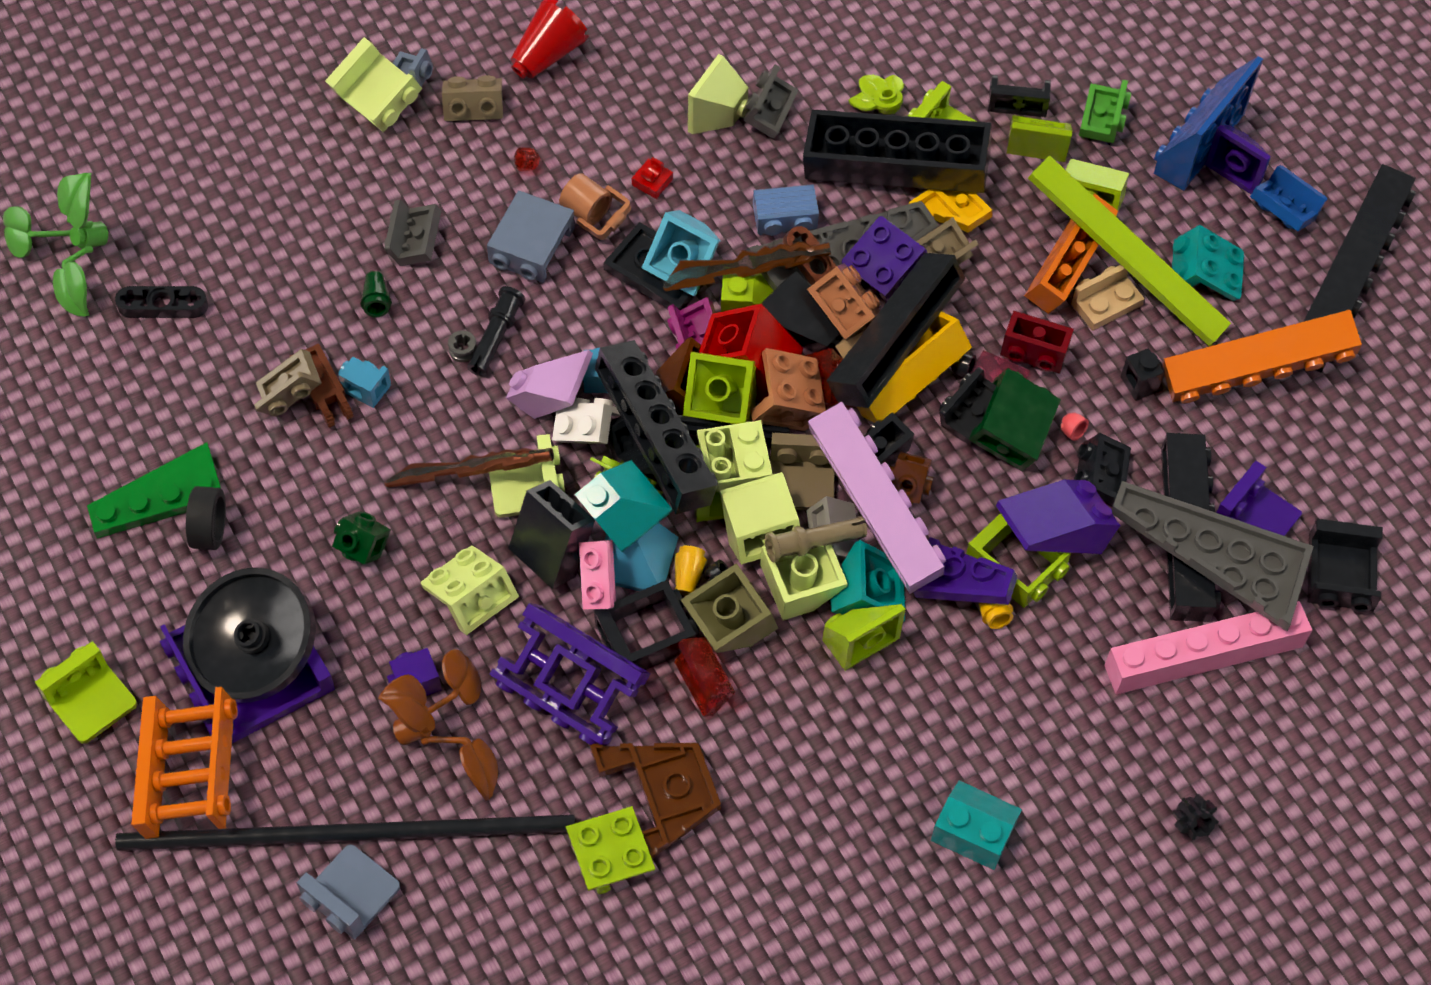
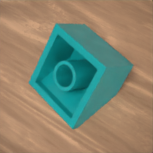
M959 780L934 826L931 841L995 870L1022 809Z

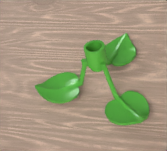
M92 173L66 176L62 178L58 185L59 209L62 214L67 216V222L73 226L71 230L31 231V216L24 208L19 206L9 207L3 215V223L5 225L4 236L7 247L18 258L27 257L30 254L32 248L31 237L70 236L72 244L82 248L63 260L62 268L55 270L53 275L54 293L59 304L69 313L82 317L90 316L87 309V285L84 271L79 264L73 261L86 253H92L93 247L104 246L108 242L106 225L101 221H87Z

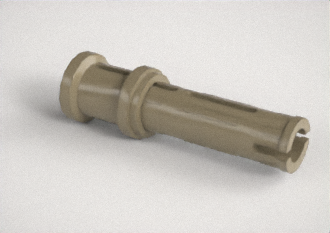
M859 516L854 519L810 529L796 526L791 531L776 535L773 532L766 533L765 547L767 555L773 563L778 562L781 557L794 554L805 556L809 549L864 538L867 536L866 523L861 524L864 522V518Z

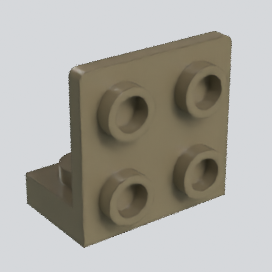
M772 433L770 454L773 475L783 473L795 509L807 510L826 496L834 498V469L813 435Z

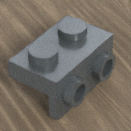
M776 64L769 72L764 70L755 84L759 89L757 93L753 92L747 100L745 108L748 109V112L744 118L745 122L773 139L779 133L798 92L797 88L776 76L780 69Z
M401 199L394 201L384 248L399 266L432 260L442 212L436 204L409 209Z

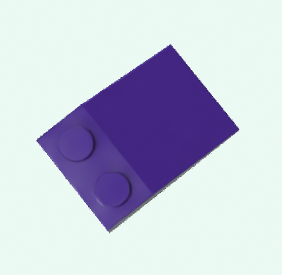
M1064 479L999 500L996 504V507L1026 551L1102 554L1120 527L1119 522L1112 514L1111 508L1104 503L1096 492V487L1086 480Z

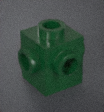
M358 511L338 521L334 529L336 536L332 547L341 551L346 559L358 561L365 565L381 558L391 529L377 522L373 515Z

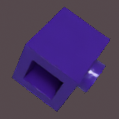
M428 648L414 653L405 652L397 656L395 660L389 661L392 674L386 676L388 683L400 676L412 675L422 684L426 696L442 691L440 678Z

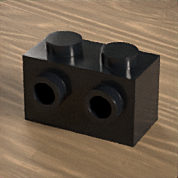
M892 412L882 421H876L867 430L864 437L869 435L878 449L875 456L880 464L886 462L888 466H891L897 461L900 452L907 453L910 450L915 434Z

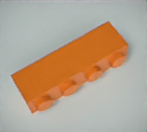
M1095 193L1093 194L1115 216L1117 215L1118 210ZM1070 219L1024 296L1047 314L1052 312L1065 302L1099 244Z

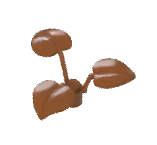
M453 649L448 651L442 660L444 678L448 685L453 688V691L448 696L428 708L425 705L427 697L422 684L412 675H403L391 681L381 692L378 699L388 705L399 718L394 721L393 731L396 739L402 745H408L418 740H421L423 745L429 743H459L464 745L459 750L462 766L479 793L487 801L492 797L498 779V764L490 747L479 738L471 742L467 737L430 736L435 729V720L431 713L449 703L458 695L466 705H471L479 699L481 693V680L476 667L462 651Z

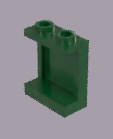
M1006 368L994 379L993 384L996 385L992 398L982 422L972 430L969 441L1020 471H1024L1038 460L1061 399L1051 394L1048 389L1039 387L1024 378L1021 373Z

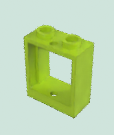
M1001 513L968 543L967 555L977 559L983 557L998 563L989 553L1012 532V529ZM1037 551L1052 564L1028 587L1017 578L1011 598L1023 608L1032 600L1038 602L1048 591V585L1054 579L1060 581L1069 571L1070 566L1068 562L1071 553Z

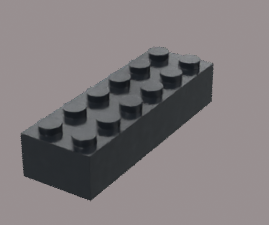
M812 109L803 153L805 179L985 193L991 151L992 123Z

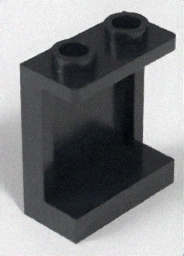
M1317 518L1309 533V545L1314 547L1308 564L1307 603L1318 604L1324 608L1343 607L1351 608L1355 612H1374L1382 595V592L1377 590V548L1383 539V527Z

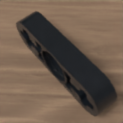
M127 286L120 289L115 296L118 311L126 318H198L208 310L206 294L201 288L196 286ZM160 297L170 299L169 304L164 307L153 305L155 300ZM176 298H180V300H178L179 306H177ZM130 299H135V301H132L131 305H126L130 302ZM192 299H197V300H198V301H195L194 305H192V306H189V305H188V304H190V303L192 302Z

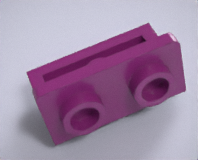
M706 297L682 310H679L674 304L668 306L670 318L667 319V322L678 340V344L675 345L676 350L690 337L699 344H702L711 314L716 313L713 302Z

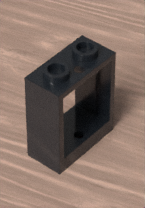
M668 580L615 601L613 608L594 610L595 626L605 646L644 670L696 649V635H699L696 622L692 616L687 617L682 609L685 606L681 602L682 596L679 590H672ZM665 601L680 633L630 653L615 621Z

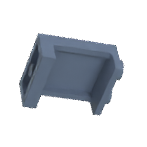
M518 190L487 244L489 263L500 270L507 269L520 274L525 279L537 280L543 283L547 278L546 268L564 235L570 237L575 229L574 210Z

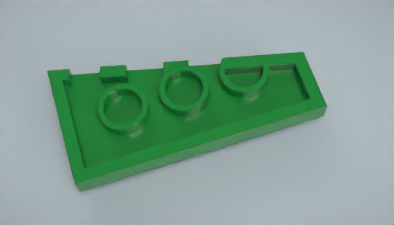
M208 442L88 504L87 508L96 538L186 513L188 499L195 486L221 488Z

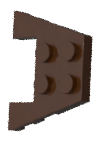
M620 743V746L590 745V752L600 778L632 767L635 768L656 826L642 831L651 858L657 856L721 809L720 799L698 743H654V746H634L633 743Z

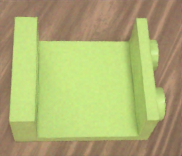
M365 37L325 80L338 96L383 133L397 121L400 113L408 104L416 100L418 93L423 89L409 73L406 75L391 63Z

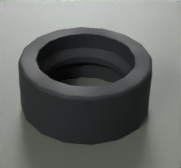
M195 486L190 493L186 511V540L188 546L192 549L217 550L221 545L226 519L225 495L221 488Z

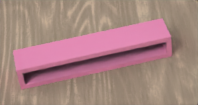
M1297 601L1288 631H1285L1259 612H1253L1113 647L1109 651L1104 666L1114 692L1117 695L1303 648L1312 632V628L1300 601Z

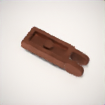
M320 344L305 349L310 352L321 380V384L314 388L309 396L315 408L320 410L327 427L335 425L333 413L327 406L335 401L338 402L341 413L347 420L354 417L351 407L345 398V391Z

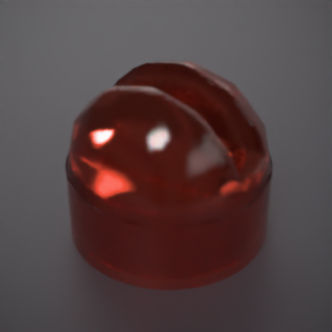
M519 147L514 155V163L519 171H531L539 165L540 156L533 148Z

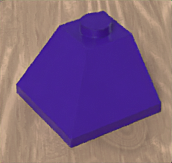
M1220 125L1216 130L1205 166L1252 194L1255 187L1261 184L1271 156L1246 133L1239 131L1231 125Z

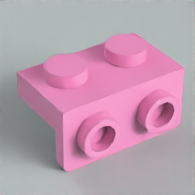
M613 541L579 542L583 609L613 608L616 601Z

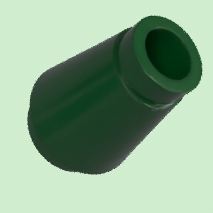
M371 271L366 274L360 302L361 308L370 317L386 315L392 305L384 276L378 271Z

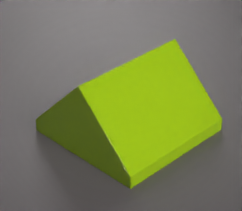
M1012 115L1006 154L1046 159L1050 155L1055 161L1065 162L1073 131L1071 124Z

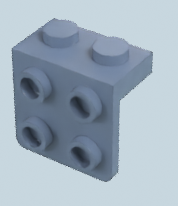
M347 845L316 879L306 872L296 882L301 893L299 897L301 902L313 912L318 909L327 917L325 919L326 922L340 934L345 931L354 940L400 890V884L397 879L354 845Z

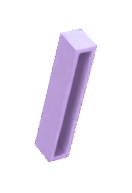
M840 402L808 421L810 432L909 594L944 574L943 563L946 562L942 551L938 545L932 547L927 540L926 535L929 534L926 525L920 517L914 519L908 508L912 507L908 496L903 489L900 491L896 490L892 483V480L895 479L893 472L886 462L880 464L875 456L878 449L869 435L865 437L862 435L858 428L862 424L853 408L847 410L843 402Z

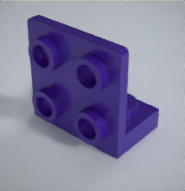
M879 216L841 262L842 264L845 263L847 267L852 265L858 271L863 281L878 291L884 302L887 303L924 253L928 252L923 246L883 216Z
M1255 461L1221 502L1216 513L1286 536L1301 517L1302 511L1264 486L1266 482L1262 480V477L1267 467Z

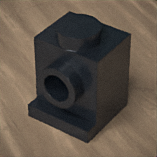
M1149 348L1126 357L1120 377L1135 401L1163 391L1164 388L1161 383L1164 375L1163 365Z

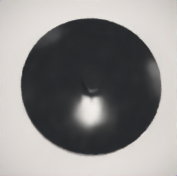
M244 568L228 573L207 587L189 612L183 634V650L187 666L196 681L214 695L215 687L222 686L230 697L239 703L255 702L271 697L293 682L306 665L315 641L316 625L314 612L309 599L302 589L279 572L267 568Z

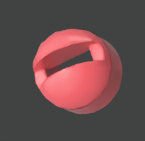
M1075 412L1068 413L1062 418L1061 430L1068 438L1076 441L1086 432L1089 421Z

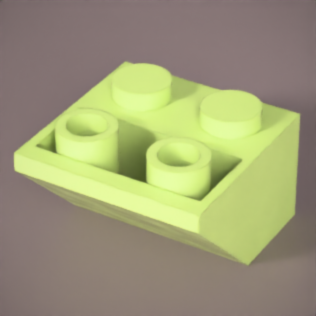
M761 420L697 430L704 462L710 472H713L717 478V492L720 493V490L773 475Z
M782 472L720 490L728 542L741 565L761 559V549L765 545L766 533L773 532L776 535L789 532L793 527L800 526L799 518Z

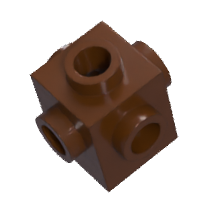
M900 452L895 467L889 466L895 477L892 483L897 491L904 490L912 505L913 503L919 504L923 495L929 496L934 477L928 476L932 460Z

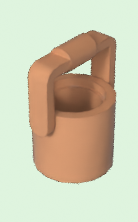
M583 173L575 175L568 181L559 198L561 206L574 210V216L578 218L576 220L577 224L599 240H604L612 231L615 232L626 219V215L631 211V204L628 198L609 185L605 188L601 187ZM613 197L623 206L605 223L606 225L599 231L593 225L597 224L605 216L611 206Z

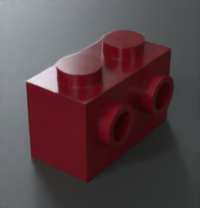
M1013 310L1004 336L1000 356L1007 357L1013 362H1023L1036 366L1046 372L1052 371L1060 374L1074 329Z

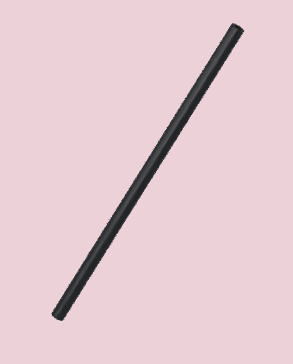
M575 814L159 831V837L145 839L139 832L117 833L115 845L117 851L561 833L567 832L566 826L575 824Z

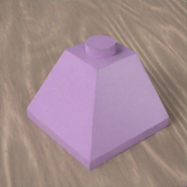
M586 350L517 371L510 380V390L506 399L534 419L572 406L593 353Z

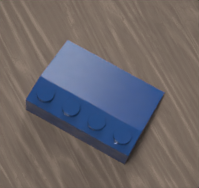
M1257 56L1219 80L1213 89L1208 88L1204 92L1198 108L1193 106L1185 118V124L1182 127L1178 125L1172 132L1168 145L1162 144L1156 152L1154 160L1157 163L1153 174L1183 191L1188 187L1206 163L1217 128L1220 125L1235 127L1244 116L1263 58Z

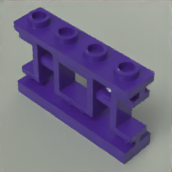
M529 603L522 614L525 619L519 623L518 628L531 635L530 639L516 662L508 657L500 656L497 668H492L489 675L497 679L495 684L502 690L510 694L516 691L524 696L523 702L537 711H541L543 708L553 715L551 720L566 729H569L571 726L581 732L579 738L590 745L598 743L601 745L610 744L613 739L611 735L616 732L618 726L604 718L619 691L629 697H636L639 692L638 688L640 685H645L651 673L541 605ZM536 624L570 644L571 648L564 644H556L550 657L540 652L538 648L546 633L536 628ZM564 656L587 670L572 697L549 684ZM591 659L628 680L627 684L620 679H613L606 692L593 685L602 668L591 662ZM530 662L542 668L533 685L545 693H540L510 674L509 671L517 675H523ZM585 697L590 698L598 703L590 721L601 727V729L599 730L564 708V706L566 705L572 710H579Z

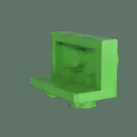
M1122 79L1120 89L1090 84L1079 136L1114 143L1116 132L1122 133L1124 129L1126 115L1121 114L1122 109H1128L1131 92L1126 91L1128 80Z

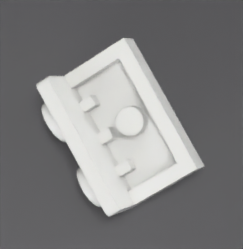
M575 398L572 406L556 411L552 440L561 443L607 444L611 416L621 415L617 408L613 406L612 400L594 398V403H590V400Z

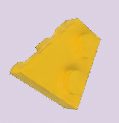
M928 189L909 202L911 204L922 201L938 222L945 223L953 217L960 229L968 233L993 217L992 209L975 192Z

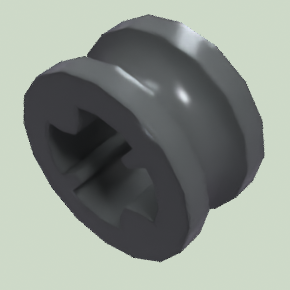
M457 331L449 337L448 348L451 358L457 362H468L472 359L477 349L476 339L472 333ZM463 343L465 346L467 343L468 348L462 350L460 347L458 350L457 345Z

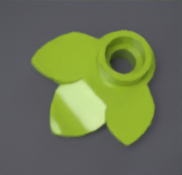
M874 74L865 75L859 79L861 92L848 100L851 106L859 110L870 111L878 109L882 114L891 115L898 112L903 103L901 92L904 89V83L896 75L888 76L885 79Z

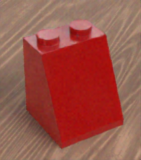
M761 303L711 314L699 353L755 361L757 380L756 400L761 403L764 398L769 396L762 352L769 348L801 355L803 348Z

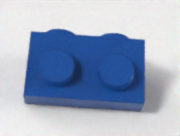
M1283 165L1277 166L1270 179L1255 187L1250 196L1258 202L1260 208L1273 213L1281 219L1286 227L1296 231H1300L1313 223L1327 201L1325 195Z

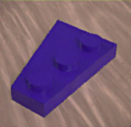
M930 537L929 543L931 546L938 545L946 559V562L943 563L944 574L914 591L913 593L916 598L1009 605L1017 581V575L1013 569L983 557L977 559L969 556L960 548L955 546L949 548L941 545L939 540Z

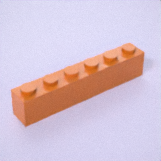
M1346 310L1164 358V376L1172 402L1181 400V403L1185 404L1198 400L1200 395L1212 392V395H1221L1231 390V387L1243 384V387H1252L1261 383L1264 378L1274 376V379L1286 378L1292 375L1295 370L1305 368L1306 371H1313L1323 367L1324 363L1336 360L1337 363L1350 361L1356 357L1355 355L1358 354L1362 343L1351 310Z

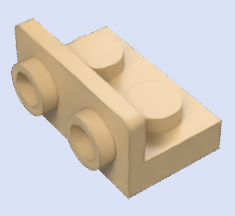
M1122 265L1117 267L1110 266L1101 275L1091 280L1089 278L1084 279L1075 288L1071 305L1092 331L1141 307L1144 303L1145 298L1127 277L1128 271Z

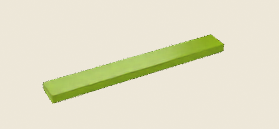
M1050 155L1031 173L1028 179L1208 346H1211L1229 327L1231 322Z

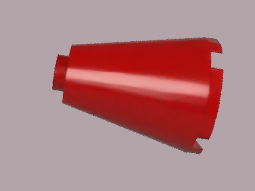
M543 0L511 57V62L513 63L511 66L512 70L523 79L525 77L534 78L582 45L589 38V35H584L587 28L580 18L567 6L563 10L555 4L558 0Z

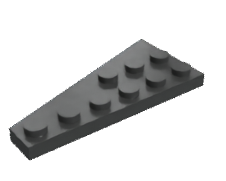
M918 201L892 208L882 213L870 214L856 220L844 221L811 230L810 232L820 244L829 243L830 248L824 250L831 251L829 256L838 266L842 264V259L879 216H883L915 241L939 225L924 203ZM800 236L799 238H795V240L792 243L795 244L799 241L804 242V240ZM783 238L764 245L748 247L746 250L757 252L765 245L771 248L779 243H783ZM780 248L772 254L748 256L757 266L771 258L789 255L784 249ZM813 259L810 262L812 272L815 274H822L825 268L821 260ZM785 265L778 266L768 272L761 273L773 291L795 271L812 286L797 266L785 269Z
M1122 481L1112 508L1114 516L1285 631H1288L1314 546Z

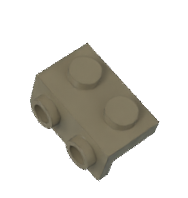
M485 75L473 80H466L464 77H451L447 81H443L442 103L444 120L502 119V78L495 79L494 76Z
M953 217L916 241L928 253L955 255L959 264L973 256L971 249L979 245L976 239L969 243Z
M300 349L256 382L261 396V400L254 404L256 411L275 417L281 415L288 410V407L299 399L307 397L314 388L321 384L310 352Z

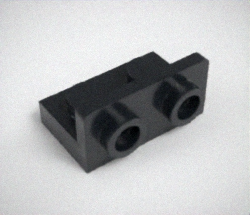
M1098 433L1089 440L1084 441L1078 450L1079 462L1074 480L1089 481L1096 487V492L1103 501L1114 505L1122 481L1127 482L1131 447L1102 433Z

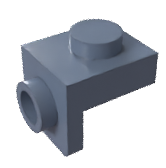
M423 48L420 49L417 56L400 51L393 62L406 75L408 73L412 75L421 87L425 80L430 78L433 71V63L431 62L428 50Z

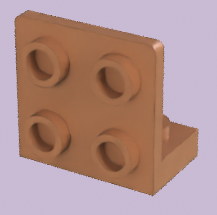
M845 263L836 266L807 290L843 338L847 339L877 316L880 312L878 307L881 305V302L871 290L868 292L864 290L859 283L863 279L852 265L847 267Z
M766 348L762 352L769 396L751 410L752 421L761 420L762 424L806 431L809 428L808 421L826 411L818 361L813 357Z

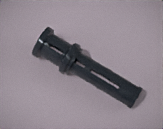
M501 287L496 306L491 308L488 313L490 322L467 366L468 370L475 375L478 369H480L479 376H486L489 365L506 330L514 326L516 321L514 316L519 306L525 303V296L515 288Z

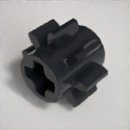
M1196 794L1195 798H1182L1177 809L1173 810V813L1179 819L1174 825L1182 834L1187 833L1192 840H1195L1197 836H1209L1215 824L1219 823L1213 815L1217 811V807L1210 800L1205 801L1200 794Z

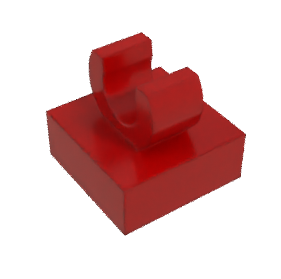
M654 157L648 158L631 178L632 186L657 199L673 180V172L665 168L664 163Z

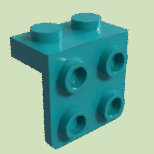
M1201 225L1196 226L1174 240L1172 269L1189 285L1193 287L1201 282L1232 301L1241 298L1244 252L1241 248Z

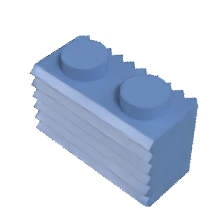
M814 184L753 190V210L759 235L764 233L774 236L781 232L790 231L796 226L805 227L809 231L818 228L819 209Z

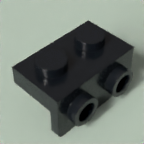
M978 367L972 374H966L960 382L958 391L952 397H946L939 408L941 426L970 446L973 444V442L969 441L971 432L982 422L996 388L995 384L985 378L982 368Z

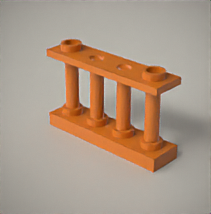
M222 686L215 687L213 705L170 710L157 696L143 697L131 825L145 839L159 837L160 824L166 819L205 814L218 829H226L227 815L231 812L228 790L233 720L237 718L238 708L235 699L231 698ZM213 719L212 736L167 741L168 728L172 724ZM210 750L209 768L165 773V760L169 758V755ZM208 782L207 800L162 806V795L166 787Z

